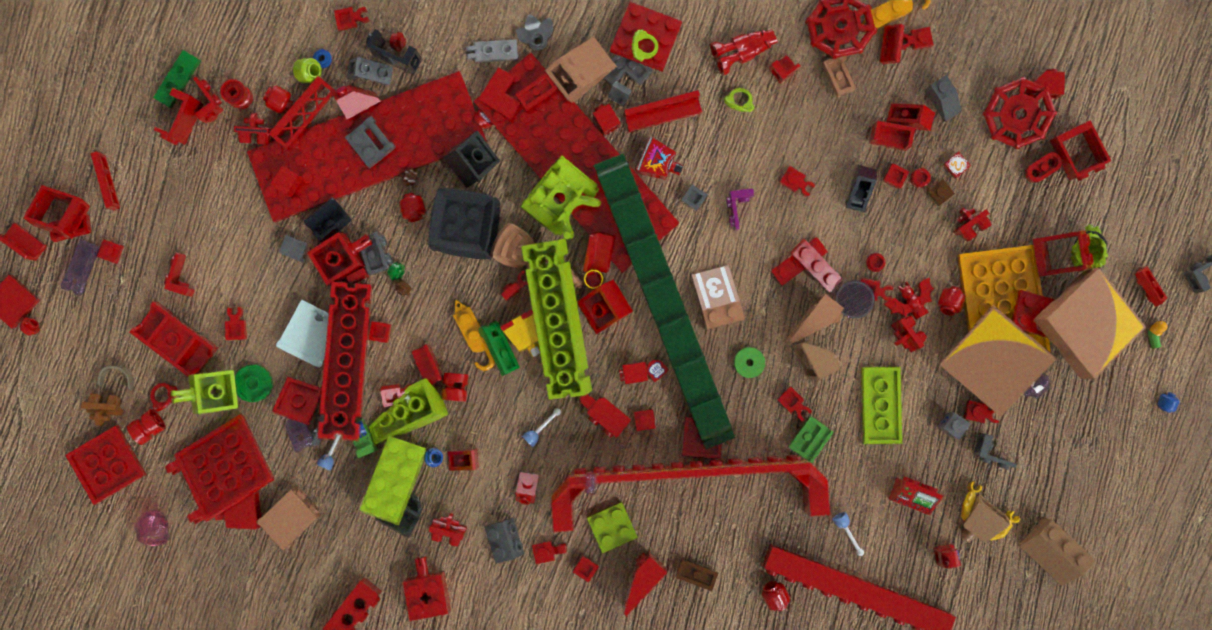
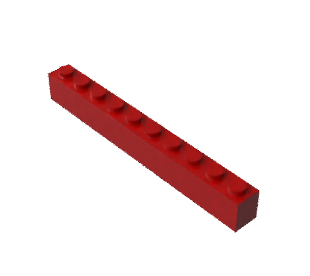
M772 544L769 545L762 564L764 569H766V573L777 576V574L785 576L784 580L788 582H801L804 588L809 590L819 589L821 590L820 593L827 597L835 595L843 603L850 604V602H853L861 610H874L877 616L882 618L892 617L894 618L893 621L900 625L908 623L912 625L911 628L914 630H952L956 616L950 612Z

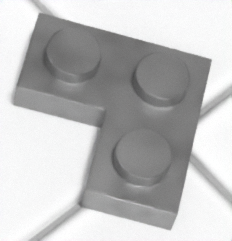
M615 55L612 61L617 67L603 79L612 86L615 81L619 82L627 74L640 86L653 73V70L648 66Z

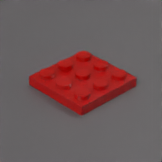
M629 2L610 47V52L663 72L683 21ZM639 29L652 35L658 42L656 55L650 59H644L642 62L637 60L632 53L633 36ZM643 39L638 42V48L645 53H651L655 48L654 43L650 39Z
M115 425L65 455L93 505L102 502L147 475L119 425Z

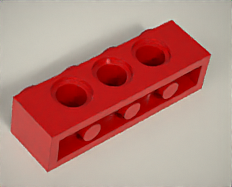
M364 577L322 630H357L355 628L357 623H363L368 617V609L371 606L374 608L381 600L379 595L382 591ZM358 598L365 601V607H360L357 604ZM345 614H350L353 617V622L346 621Z

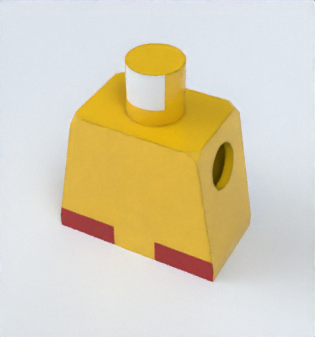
M533 309L500 327L520 352L528 349L532 358L541 354L537 343L538 336Z

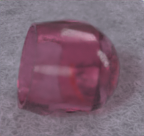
M158 510L144 512L135 524L137 541L151 546L166 544L169 539V522L165 514ZM146 536L160 537V539H152Z

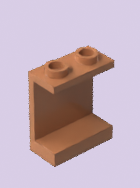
M291 489L257 521L282 550L289 548L303 531L322 516L319 513L320 509L306 499L307 495L301 489Z

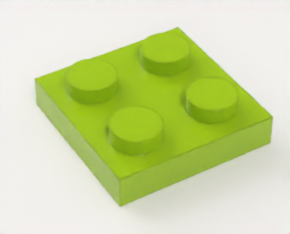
M622 501L587 517L602 553L638 538Z

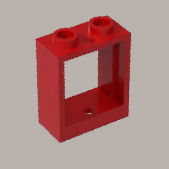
M1091 120L1049 140L1055 153L1061 156L1062 167L1070 181L1076 178L1078 181L1089 177L1088 172L1094 170L1097 173L1106 168L1105 164L1111 162ZM1082 133L1097 163L1077 172L1063 142Z
M41 185L30 207L26 210L23 219L34 227L73 239L90 205L80 197ZM53 199L69 204L58 226L41 221Z
M1086 230L1033 239L1039 277L1092 269L1093 256L1089 253L1090 237L1086 234ZM1078 236L1082 265L1051 270L1047 241Z

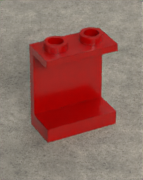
M172 88L169 95L182 102V105L170 132L154 127V131L160 133L159 137L174 145H178V143L186 145L198 118L195 113L202 109L203 103L189 94Z

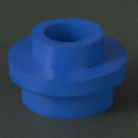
M317 50L313 55V59L320 63L322 69L329 67L332 63V56L327 50ZM320 56H325L323 61H319Z
M430 448L424 455V461L429 467H437L443 461V454L437 448Z

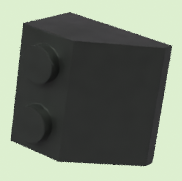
M478 131L471 134L443 157L466 188L480 181L500 162Z

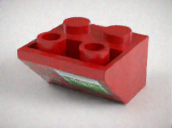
M904 476L903 479L896 478L889 500L930 515L942 500L943 495L937 493L939 490L923 483L919 486L920 482Z

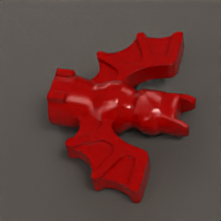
M930 278L918 283L919 297L914 294V290L906 281L905 287L898 286L902 297L906 299V304L899 302L896 298H892L883 305L890 309L891 314L899 313L905 318L908 313H912L915 320L929 313L924 304L932 302L930 294L934 288L930 284Z

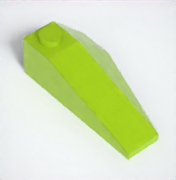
M422 379L410 385L405 390V393L399 399H396L393 405L369 426L374 445L387 441L388 436L398 437L433 423L449 414L442 396L427 379Z

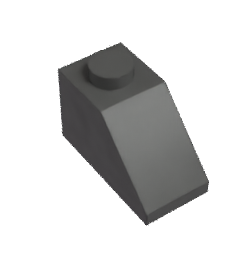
M947 75L924 90L944 122L962 111L957 90Z

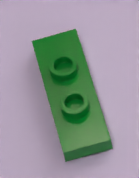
M182 50L153 98L172 109L177 99L169 95L172 88L183 91L201 60Z

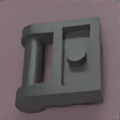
M372 116L345 137L369 168L396 148L394 143L390 142L375 124L376 120ZM370 128L384 146L382 150L378 149L365 132Z

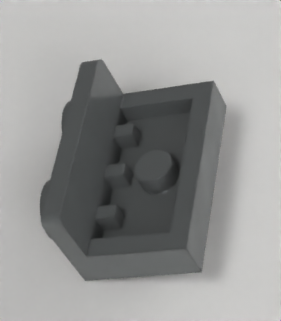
M378 231L368 235L370 237L369 241L371 240L373 244L361 251L369 276L387 271L391 266L390 264L393 263L390 253H387L385 249L387 245L384 234L381 235Z
M513 517L484 527L496 564L514 560L524 554L523 545Z

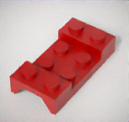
M152 301L150 311L143 321L129 331L134 337L187 377L188 375L199 374L218 349L215 344L204 336H200L159 302Z

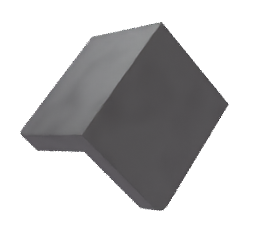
M286 235L278 253L304 263L306 259L302 257L308 245Z

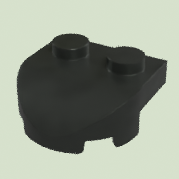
M411 493L399 525L376 517L375 521L409 538L421 516L422 508L419 498L414 493Z

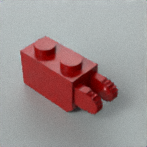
M588 394L580 397L581 403L589 410L587 412L589 415L588 419L596 426L598 423L604 427L602 431L610 438L613 435L617 438L631 421L627 415L605 397L599 398L597 401Z

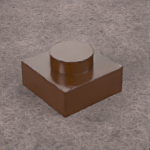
M944 179L927 191L937 206L942 205L955 194Z

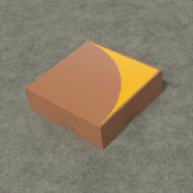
M1100 268L1084 270L1066 287L1058 299L1051 302L1033 320L1049 341L1060 350L1063 358L1080 379H1096L1146 328Z
M992 305L974 324L971 331L962 340L958 341L940 360L939 365L1001 417L1056 360V357L1020 329L1015 322L997 307Z

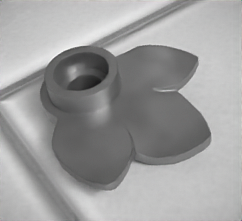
M529 14L525 21V28L516 29L517 37L522 43L529 44L533 50L541 51L547 45V38L553 33V23L550 18L540 23L537 18ZM536 39L541 40L540 44H535L534 42Z

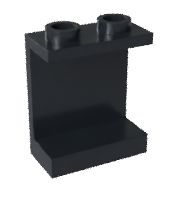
M374 29L373 33H370L366 39V46L374 57L413 76L415 75L422 61V57L416 48L409 45L403 59L382 49L385 40L377 29Z

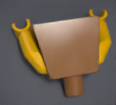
M975 481L970 482L967 486L970 492L966 494L961 511L962 523L964 528H966L961 537L968 543L975 537L984 543L989 540L1004 538L1013 527L1012 523H1018L1020 517L1015 516L1012 519L1015 511H1007L1004 514L980 494L977 496L976 493L982 490V486L978 485L977 489L974 490L973 484Z

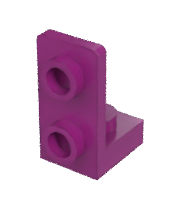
M753 188L730 191L729 197H726L727 208H731L732 215L729 216L730 227H733L734 231L740 229L736 201L738 203L750 202V199L754 197Z

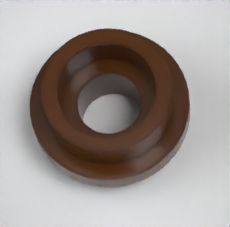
M409 168V171L405 170L402 179L405 182V186H414L417 171H414L413 168Z
M400 279L394 283L396 286L395 291L399 295H410L412 288L407 282Z

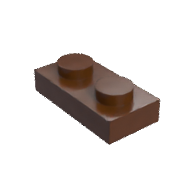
M681 559L675 578L712 591L719 573L699 564Z

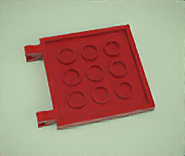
M239 414L174 455L176 460L165 466L168 474L176 475L182 471L199 508L187 515L189 522H194V524L200 523L203 519L208 522L275 480L242 414Z

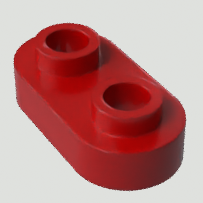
M1054 152L1044 155L1026 168V179L1031 183H1037L1053 174L1062 166L1061 156ZM1048 160L1052 162V166L1048 165ZM1032 171L1037 173L1036 177L1032 175Z

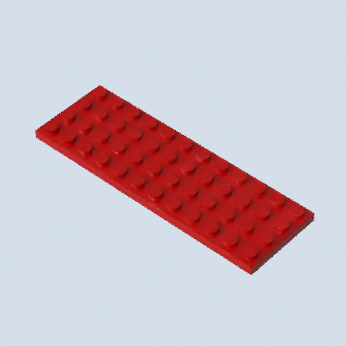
M529 53L508 71L509 74L515 77V80L506 94L518 102L520 101L515 94L547 73L546 69L532 53ZM558 88V91L527 112L521 104L512 120L480 102L478 100L479 97L475 99L474 103L486 115L540 179H542L558 158L563 156L597 184L599 191L593 198L599 199L601 205L593 207L582 204L575 207L571 215L589 236L596 231L616 235L611 261L621 273L627 270L632 263L594 168L595 164L620 154L576 103L568 101ZM629 165L657 238L660 241L680 223ZM559 192L555 194L556 198L561 203L565 201V195L563 193Z
M458 71L381 100L379 103L349 119L342 115L307 128L288 149L279 142L273 141L249 150L247 153L272 221L276 223L321 206L331 198L337 200L403 175L405 170L409 171V168L416 170L440 161L455 146L476 131L480 133L486 142L487 140L482 127L477 124L473 117L476 111L462 74ZM372 116L376 120L375 124L386 138L394 143L396 148L369 168L345 137ZM370 128L365 131L378 149L382 150L384 146ZM291 135L283 137L281 140L287 143ZM282 166L287 167L303 178V181L292 197L285 195L270 185Z

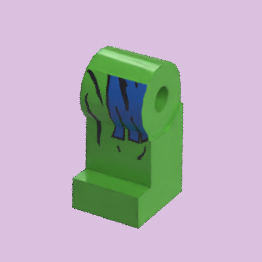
M364 419L356 421V424L361 425L360 441H353L358 458L378 450L377 446L374 445L370 430Z

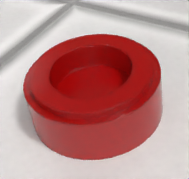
M925 168L916 169L910 176L912 185L917 188L925 187L931 180V175Z

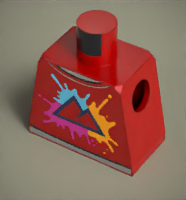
M650 136L636 173L666 180L669 172L680 176L684 165L674 161L676 156L674 150Z

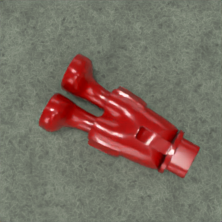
M763 29L732 37L729 43L714 41L710 43V50L714 58H719L717 60V67L720 74L725 76L729 74L730 67L738 61L744 64L770 49L771 45L778 43L773 29L768 31ZM733 50L736 52L732 55L721 57L729 51Z

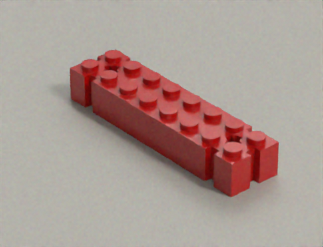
M332 282L330 297L332 301H335V305H329L320 414L325 417L324 422H319L318 438L336 440V435H342L344 441H360L361 425L356 424L357 418H362L371 312L370 308L366 307V303L371 304L372 286L371 284L355 283V288H349L348 283ZM349 301H353L355 306L352 305V308H348L346 303L349 304ZM339 415H342L343 418L346 419L345 422H342V425H339V423L336 421V418H339Z

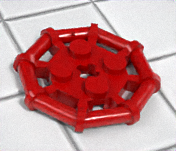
M819 0L818 5L805 20L811 39L810 45L830 55L833 59L853 54H862L870 39L877 33L871 12L872 7L859 0ZM843 3L841 6L831 7V5ZM848 4L852 5L853 7H855V8H857V9H859V10H858V11H855V10L852 11V10H850V7H848ZM823 10L827 12L825 17L822 19L818 18ZM861 16L865 17L866 25L861 24ZM838 22L846 24L843 29L837 27ZM815 26H821L822 34L817 35ZM860 32L865 33V35L859 42L856 39L858 37V34ZM826 39L830 44H835L834 49L822 41ZM851 43L853 46L839 49L842 44Z
M1019 77L1015 81L993 89V95L985 111L982 112L992 140L1000 141L1017 150L1020 147L1046 138L1045 135L1055 115H1057L1048 86L1044 87L1025 79V77ZM1018 88V94L1011 95L1010 97H1007V95L1005 94L1008 91ZM1025 88L1035 91L1037 94L1034 97L1024 94ZM999 98L1003 99L1004 102L1000 110L993 111ZM1043 98L1046 107L1044 111H1041L1038 105V100ZM1023 108L1024 117L1020 116L1017 119L1016 110ZM999 116L1002 127L997 129L993 117ZM1041 116H1046L1040 129H1038L1036 126ZM1006 130L1016 133L1015 139L1003 135ZM1028 130H1033L1035 133L1022 139L1021 134Z

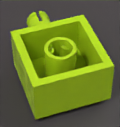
M234 370L188 375L189 389L171 391V396H180L171 398L172 403L191 401L193 414L238 408ZM210 390H216V393L210 394Z

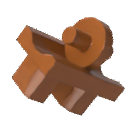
M90 393L87 402H82L81 408L86 409V412L90 414L89 419L94 420L97 426H102L105 421H110V415H123V410L120 408L121 399L118 396L108 395L106 404H102L103 397L101 395Z

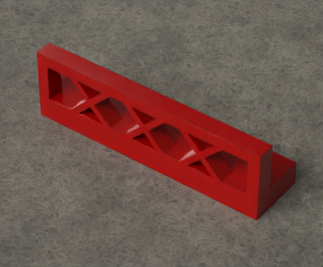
M318 76L269 132V135L288 149L329 102L336 90ZM324 87L330 91L326 97L318 98V94ZM315 101L316 109L313 112H305L310 103ZM303 116V124L299 127H293V123L298 117ZM287 130H290L291 138L285 143L280 138Z
M699 90L625 109L624 116L629 133L701 114Z

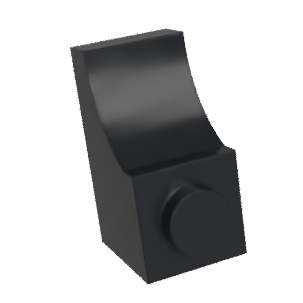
M857 165L846 208L865 212L877 182L876 169Z

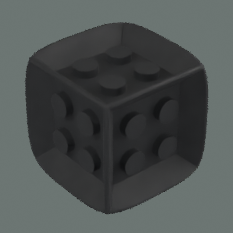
M438 188L429 226V248L448 255L491 260L490 253L497 237L500 219L499 199L477 192Z

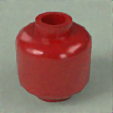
M277 85L273 88L269 87L263 98L265 106L278 114H282L285 110L288 111L293 104L291 100L292 94Z
M414 193L405 194L404 198L399 201L402 218L410 223L422 220L426 214L423 198Z
M951 286L942 290L937 305L943 314L954 316L962 311L966 296L959 287Z
M771 581L763 587L762 598L770 610L783 611L787 608L790 602V595L784 584Z

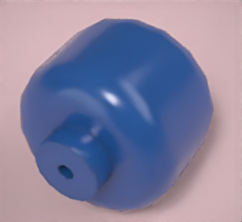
M1171 392L1161 394L1158 407L1165 412H1175L1180 400L1175 397L1176 394Z

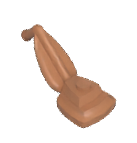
M507 223L497 235L490 256L506 266L522 268L526 265L527 269H529V261L524 262L521 246L534 244V241L523 229L512 223ZM571 269L574 286L581 288L583 280L574 275Z

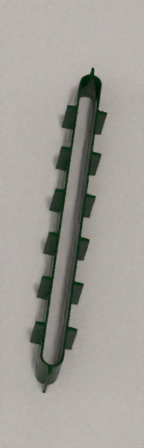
M624 153L595 164L594 168L705 449L734 439L735 435L721 396L712 378L705 356L690 322V317L686 312L673 279V274L670 271Z

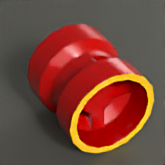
M598 270L588 271L584 277L585 285L591 290L603 284L601 272Z

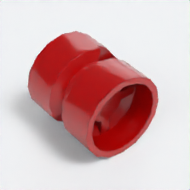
M230 79L222 84L220 89L221 97L232 107L244 110L252 104V91L242 82Z
M444 372L443 383L446 387L442 389V400L466 401L467 390L465 386L468 385L469 374ZM454 382H457V388L453 387Z
M152 409L142 414L140 419H135L127 425L129 435L140 445H144L151 440L152 435L159 434L166 429L161 416Z

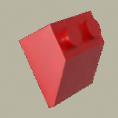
M614 279L602 284L577 301L596 334L633 312Z

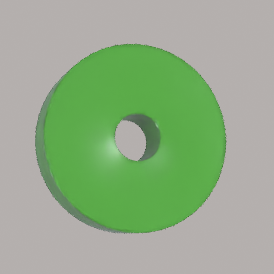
M743 348L734 358L735 370L745 378L757 377L764 370L765 358L756 348ZM748 359L753 361L752 366H747L746 361Z

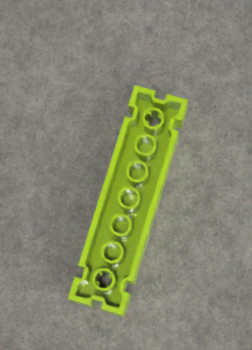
M566 239L521 246L524 262L529 261L530 266L529 269H526L544 376H549L550 383L546 384L549 400L559 399L569 394L571 397L586 395L592 391L590 376H585L584 370L588 368L570 261L565 262L564 255L568 254Z

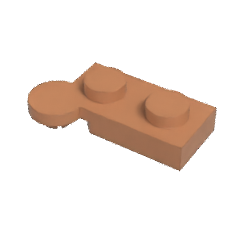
M847 56L838 57L837 59L831 57L832 59L823 61L822 66L837 97L855 91L856 87L844 64Z

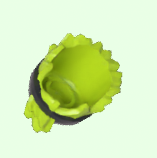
M1089 224L1085 229L1086 234L1090 237L1088 249L1089 253L1093 256V265L1091 267L1092 269H1101V266L1106 264V257H1108L1107 241L1101 234L1098 226L1094 227ZM1078 237L1071 251L1073 266L1082 265Z

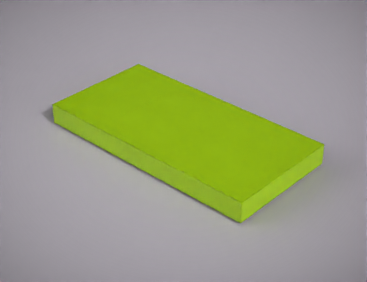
M861 367L863 444H902L901 367Z

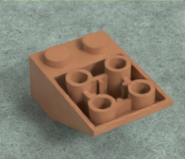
M592 37L560 57L545 71L566 99L573 103L617 66L595 37Z

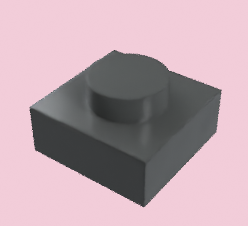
M615 81L608 98L624 107L632 90Z
M692 184L681 201L697 212L708 195Z

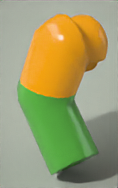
M1164 321L1155 322L1148 330L1152 349L1162 347L1159 337L1168 327Z

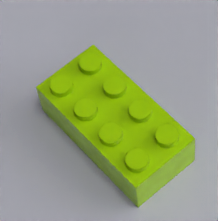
M388 436L359 510L364 514L399 525L424 462L426 448Z

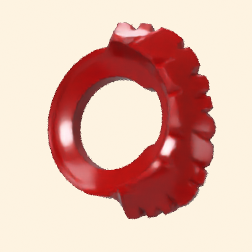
M159 383L154 386L150 399L155 412L165 409L172 403L171 398H176V396H171V391H177V386H171L168 383ZM160 387H165L168 391V399L163 403L155 399V392Z

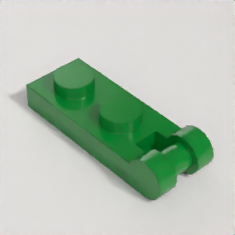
M495 320L490 322L488 326L479 327L478 331L480 336L484 338L501 376H504L520 368L500 328V324Z

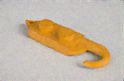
M890 0L872 9L875 27L879 29L909 14L913 8L912 0ZM926 0L922 10H925L930 5L931 0Z
M456 300L455 315L453 317L468 346L473 352L485 351L489 358V362L485 366L480 365L478 362L474 364L479 370H490L494 366L495 361L484 338L479 334L478 329L481 326L471 307H467Z

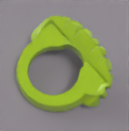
M640 29L634 33L632 40V53L634 57L640 62L654 57L658 51L657 40L652 35L647 34L646 31ZM643 39H650L654 43L655 48L651 53H645L638 48V42Z
M736 88L728 96L724 97L725 104L735 111L752 112L754 110L752 95L744 88ZM735 93H745L748 96V102L743 106L736 105L733 98Z

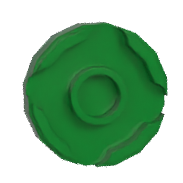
M260 365L242 367L235 375L236 394L246 402H260L266 399L273 388V378L270 372Z

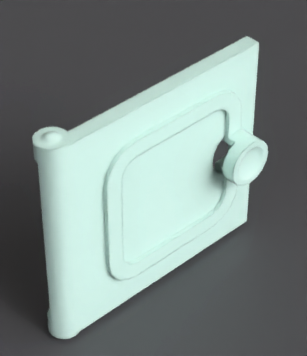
M301 300L281 339L276 343V347L320 368L325 358L329 313Z

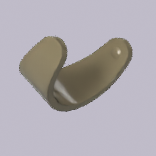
M106 366L99 372L97 379L98 387L103 386L105 376L110 370L118 369L127 378L128 390H133L134 377L126 367Z

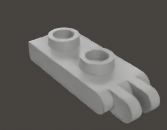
M517 40L474 42V46L466 47L467 52H474L467 54V59H474L476 63L518 60Z

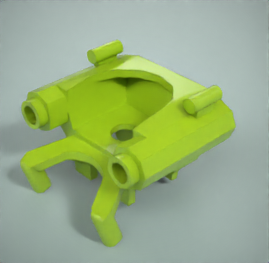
M560 156L522 202L520 208L555 236L563 234L565 239H572L574 232L569 221L572 210L582 204L599 207L601 201L593 198L599 191L597 184L566 158ZM559 192L565 195V201L561 204L554 201V195Z

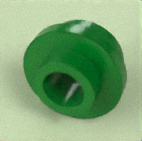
M393 263L387 271L389 278L392 281L402 278L405 273V266L402 263Z

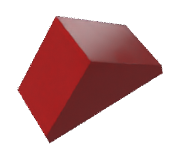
M477 448L447 452L449 471L476 470L479 468Z

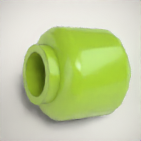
M301 58L294 63L293 74L301 83H312L318 76L321 77L322 68L320 63L313 58Z

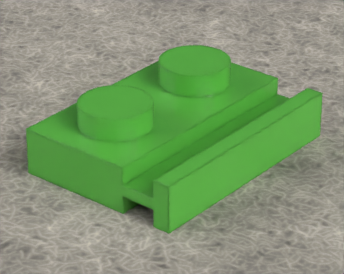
M809 416L788 447L808 462L813 463L834 432L814 417Z

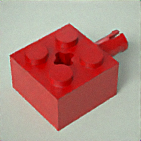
M338 232L308 251L307 254L326 285L331 286L332 282H341L347 278L346 276L365 267L359 252L373 243L371 240L369 241L370 237L367 234L352 243L347 234Z
M426 556L414 559L417 576L406 578L403 581L409 621L446 615L451 610L445 572L429 573ZM425 593L431 596L429 600L423 596Z

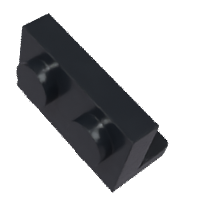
M331 198L305 219L304 224L311 229L319 242L323 243L338 233L352 219L344 208L334 198Z

